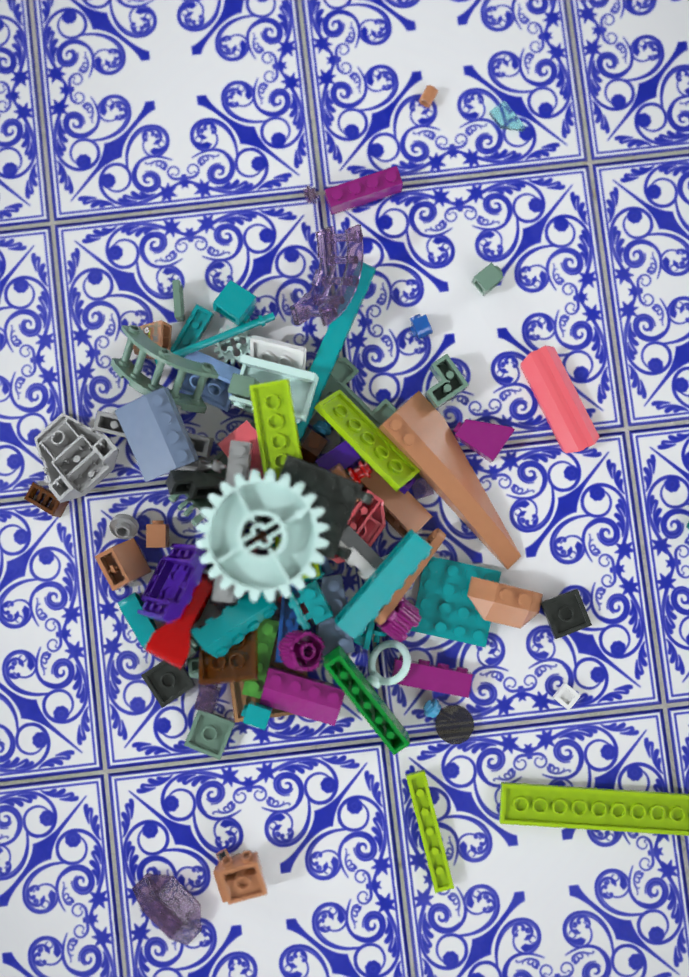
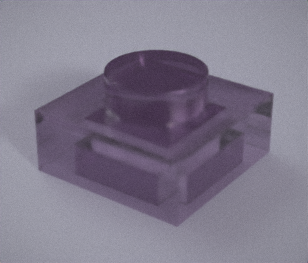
M423 478L417 479L411 486L416 500L434 495L433 488Z

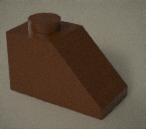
M312 430L300 447L302 460L315 464L328 445V440Z

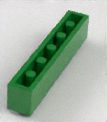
M338 646L324 656V667L392 754L395 755L409 746L408 732L342 647Z

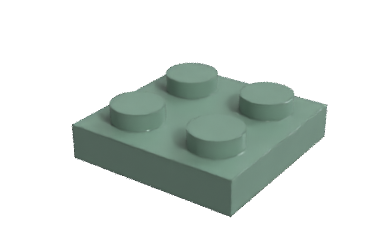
M199 708L184 746L220 760L235 721Z

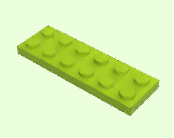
M340 389L317 403L314 407L396 492L420 472L402 451Z

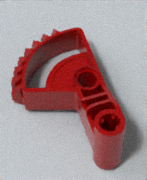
M207 573L201 574V581L194 588L192 599L185 606L180 618L166 623L156 630L145 647L146 652L180 669L183 667L190 651V631L199 621L214 589V578H210Z

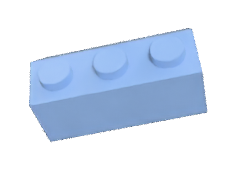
M199 351L186 355L184 357L186 359L213 365L219 375L218 379L207 378L201 398L204 402L228 412L232 402L229 400L231 394L228 392L233 373L240 374L241 370ZM186 372L180 391L193 395L200 376Z

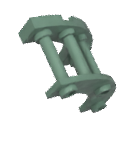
M122 325L121 329L128 339L122 358H112L111 366L121 379L125 377L130 382L129 386L146 395L164 387L159 382L165 364L179 369L172 390L169 389L175 404L181 406V410L205 414L207 406L202 400L201 395L207 378L218 379L219 376L213 365L192 361L173 354L170 350L162 348L153 342L140 327L136 325ZM134 344L140 348L135 366L130 360ZM147 354L158 360L152 380L141 373ZM186 372L200 376L193 395L180 393Z

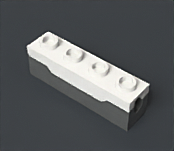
M347 524L339 546L352 550L350 557L345 561L350 567L355 565L359 569L357 572L359 576L366 581L384 560Z

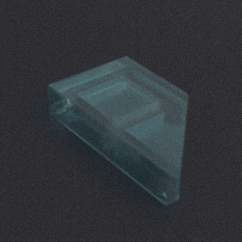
M505 100L489 112V115L500 129L525 130L524 124Z

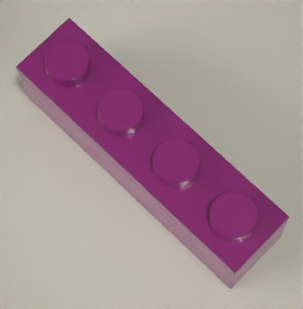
M397 166L325 189V199L330 213L333 215L402 192L403 182Z
M402 655L394 659L391 677L395 676L402 668ZM419 659L418 662L411 661L407 675L397 684L469 698L473 674L468 672V668L457 666V669H451L448 664L438 663L436 666L431 665L428 660Z

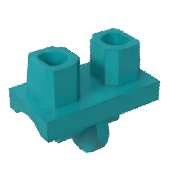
M373 620L366 625V634L363 633L361 636H357L354 639V643L363 646V649L369 650L372 634L375 635L373 641L375 643H379L380 636L386 637L387 634L378 626L374 630L375 621Z

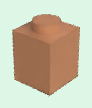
M154 520L152 524H146V548H169L168 524H164V521Z

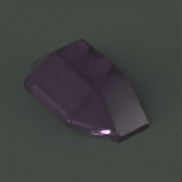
M146 873L132 888L141 910L169 939L188 945L201 932V904L174 876Z

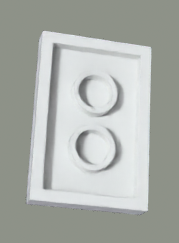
M256 335L250 338L251 357L306 371L307 348Z

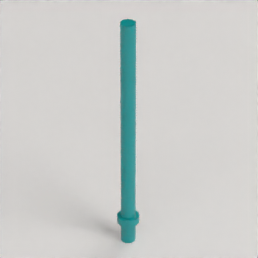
M273 312L264 316L259 315L257 319L172 353L180 357L186 356L260 325L262 327L266 326L265 323L275 320Z

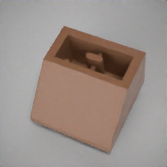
M134 538L94 556L112 591L119 590L152 572Z

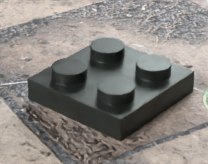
M573 589L540 602L554 639L592 625L578 589Z
M164 660L141 675L162 708L196 686L184 666L180 669Z

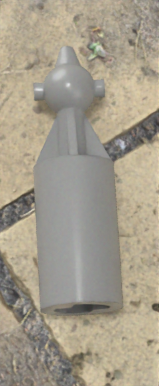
M199 457L198 461L177 470L206 473L213 469L220 474L227 465L217 459H214V462L211 463L204 457Z

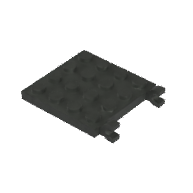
M287 455L277 482L285 473L290 474V487L292 488L301 481L304 482L305 489L302 496L305 497L312 493H315L317 496L311 508L325 509V513L317 518V523L329 525L328 530L319 533V537L329 541V546L317 548V552L332 560L335 554L344 560H348L352 550L341 547L339 544L357 499L370 504L374 495L362 491L363 484L292 455ZM264 515L262 523L267 525L275 519ZM276 524L264 531L272 534L281 528L279 524Z

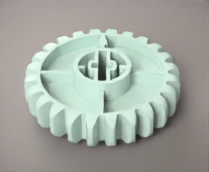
M252 469L250 481H247L243 475L238 473L234 479L236 486L233 487L227 482H222L220 487L224 495L221 497L220 495L210 494L209 500L214 505V508H202L200 511L208 519L207 523L196 525L198 531L206 533V538L198 540L196 546L208 549V553L203 555L200 561L201 563L213 562L214 567L209 571V577L213 578L222 575L223 579L220 588L223 590L232 584L236 585L234 596L240 598L246 590H249L252 602H256L262 592L265 593V597L269 602H273L276 597V590L278 589L285 598L291 596V583L299 589L305 588L302 574L312 578L317 575L311 562L324 563L325 557L317 552V548L329 546L328 540L319 537V533L328 530L329 525L317 523V518L325 513V509H312L311 505L317 498L316 494L312 493L303 497L302 493L305 489V483L301 481L291 488V475L285 473L279 482L276 481V473L273 469L267 471L264 479L261 478L258 470ZM267 515L275 520L267 525L266 523L257 524L259 521L256 517ZM252 521L256 525L251 528L252 534L245 537V530L249 522ZM276 524L280 525L281 529L267 536L269 541L267 544L264 540H261L250 547L247 545V541L260 534L258 531L260 527L264 531ZM282 533V542L276 551L274 547L268 549L269 555H260L252 551L258 546L260 548L271 546L276 541L274 537Z

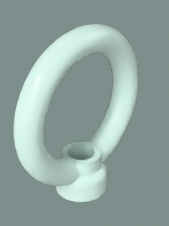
M386 640L378 644L372 650L368 659L370 675L367 681L379 689L381 685H394L404 679L411 665V656L407 647L397 640ZM396 648L403 656L402 668L395 676L384 678L376 671V659L383 650Z

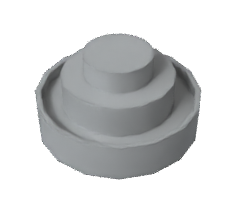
M117 514L112 518L109 529L114 536L127 540L136 536L139 524L134 517L128 514Z

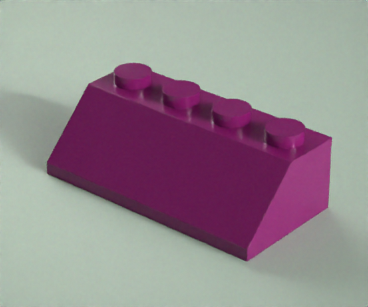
M270 666L260 704L335 726L345 692L339 685Z

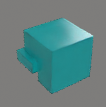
M230 280L213 302V310L239 326L250 321V316L255 311L256 296Z

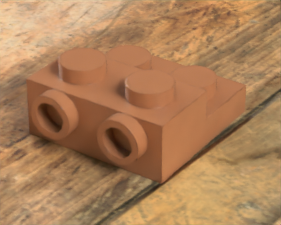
M249 850L244 851L240 856L234 858L225 856L218 862V875L228 905L268 894L257 851L253 853Z

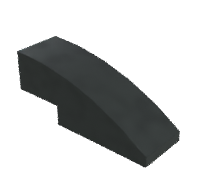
M170 470L166 485L170 495L189 493L190 499L209 498L210 494L222 497L224 494L220 484L226 482V479L198 471Z

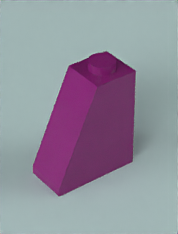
M466 419L463 423L459 421L453 431L456 432L454 436L459 442L491 463L515 429L508 426Z

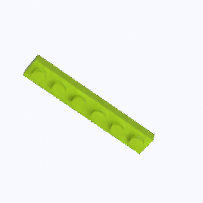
M425 770L405 774L435 893L454 889Z

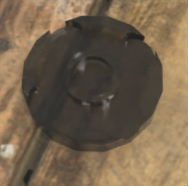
M457 704L448 705L442 708L436 716L435 729L439 737L445 742L461 744L467 741L472 734L474 720L470 712L463 706Z

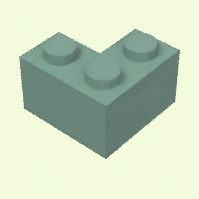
M445 354L431 364L429 369L439 383L428 389L425 396L435 409H438L469 386L448 354Z

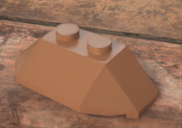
M471 577L467 596L483 620L522 628L539 613L543 594Z

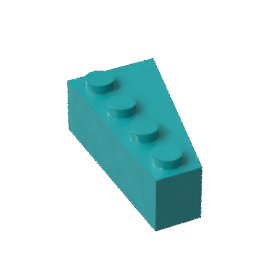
M250 592L238 599L236 606H227L222 610V615L215 619L209 618L205 621L206 625L199 630L197 627L190 632L202 649L215 658L222 657L229 651L230 647L240 643L246 634L256 630L263 620L273 616L278 607L274 602H269L266 599L264 592L261 593L256 602H252Z

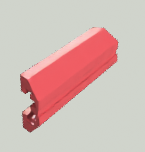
M543 346L529 353L520 363L521 370L564 453L580 452L594 445L600 436L555 347Z

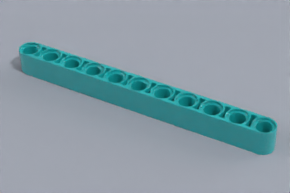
M359 260L309 372L316 373L319 380L306 422L300 421V423H296L300 443L315 411L314 407L319 402L376 271L375 267Z

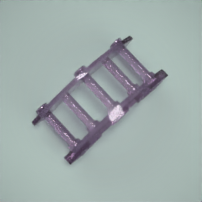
M361 224L346 229L344 234H335L334 226H328L315 232L318 258H320L319 269L315 271L311 290L305 293L298 302L290 306L294 325H301L311 317H321L323 326H327L335 321L351 302L358 287L363 266V234ZM346 241L347 256H337L336 242ZM336 264H346L343 277H334ZM331 285H339L333 296H327Z

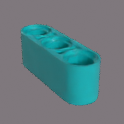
M134 592L119 601L118 605L138 641L145 649L152 634L159 628L153 619L137 613L138 609L142 610L144 603L140 596Z

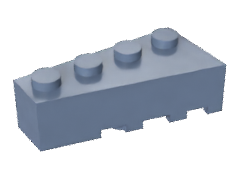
M342 574L322 577L321 590L334 616L319 623L318 637L322 638L321 641H324L323 645H325L321 657H324L338 646H341L346 653L355 652L353 638L337 626L334 618L347 604Z

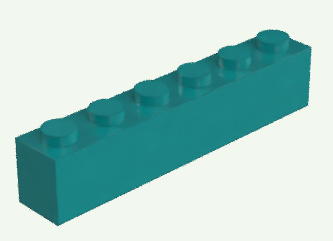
M410 529L334 618L336 625L354 639L357 636H361L366 630V625L377 618L379 610L383 605L386 606L391 601L394 592L404 586L406 578L416 572L418 569L417 565L429 557L430 550L433 547Z

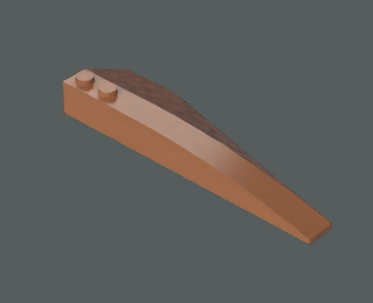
M418 391L389 417L379 429L420 470L419 474L501 564L506 569H509L521 557L518 549L445 418Z

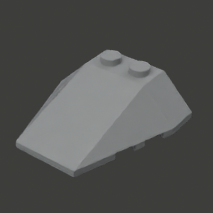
M61 413L34 438L39 457L43 461L44 473L49 481L48 487L61 503L87 495L114 470L119 449L110 438L64 413Z

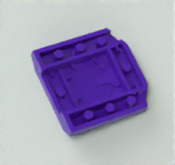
M172 543L170 547L174 549L171 550L168 556L164 555L161 558L142 595L141 600L144 601L142 610L138 609L137 613L166 623L180 618L185 606L192 599L194 588L201 581V574L207 563H201L200 558L206 554V549L199 548L196 545Z

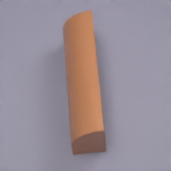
M372 468L373 471L370 473L372 477L367 478L365 476L361 479V484H363L361 490L365 491L368 489L383 500L385 520L402 537L410 529L417 533L433 516L409 491L405 494L400 490L396 492Z

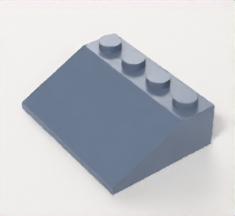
M162 387L114 410L145 482L165 475L170 470H177L199 460L169 388Z

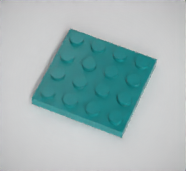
M432 556L422 570L415 607L418 608L419 615L422 618L416 628L413 626L410 631L486 647L491 622L483 620L467 594L471 577L499 583L501 571Z

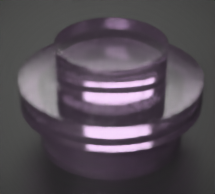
M308 185L306 189H303L304 196L308 204L317 203L316 199L319 198L315 187L311 188Z

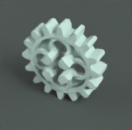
M226 325L227 330L232 329L229 325ZM248 330L233 336L236 347L240 352V355L237 357L234 356L235 351L230 338L213 344L218 347L214 349V352L216 354L220 353L218 355L219 360L224 358V363L227 364L231 361L232 366H235V362L242 365L240 362L241 355H250V338L252 337H248L250 331ZM242 339H245L246 343L242 345L240 342ZM227 345V350L223 351L222 347Z

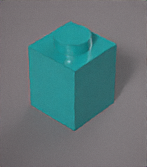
M250 701L248 705L243 707L241 716L244 719L242 723L265 730L273 708Z

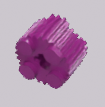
M403 597L387 620L381 625L377 623L376 625L394 640L403 642L408 637L406 633L413 626L416 628L422 617L419 615L418 608Z
M293 630L289 632V635L286 634V638L279 642L278 649L281 652V660H283V664H286L287 668L307 672L320 667L319 660H322L321 656L323 655L322 651H324L325 645H323L324 641H321L322 638L317 637L318 635L314 634V632Z

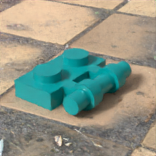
M316 580L305 585V588L298 589L301 595L300 598L296 599L293 592L287 598L290 602L288 603L290 609L293 608L298 618L296 619L298 625L301 624L304 631L311 628L307 620L312 618L315 625L334 616ZM302 603H305L309 611L306 615H304L300 607Z

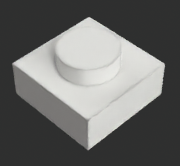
M564 682L552 697L569 711L581 695Z

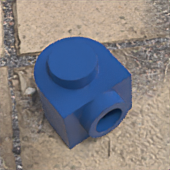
M417 314L410 318L411 327L409 329L413 337H417L419 340L433 333L426 314L423 316Z

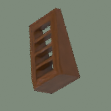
M35 482L32 483L24 498L50 515L59 518L69 501L59 502L50 490ZM40 490V492H39L38 496L36 497V499H33V498L35 497L37 491Z

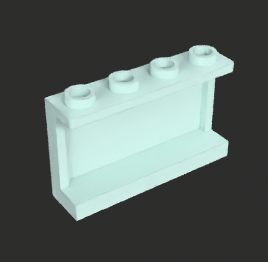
M242 354L240 362L243 365L240 375L255 378L259 383L289 379L296 423H300V421L306 422L319 380L317 374ZM230 395L229 400L234 403L233 406L245 409V406L252 408L251 400Z

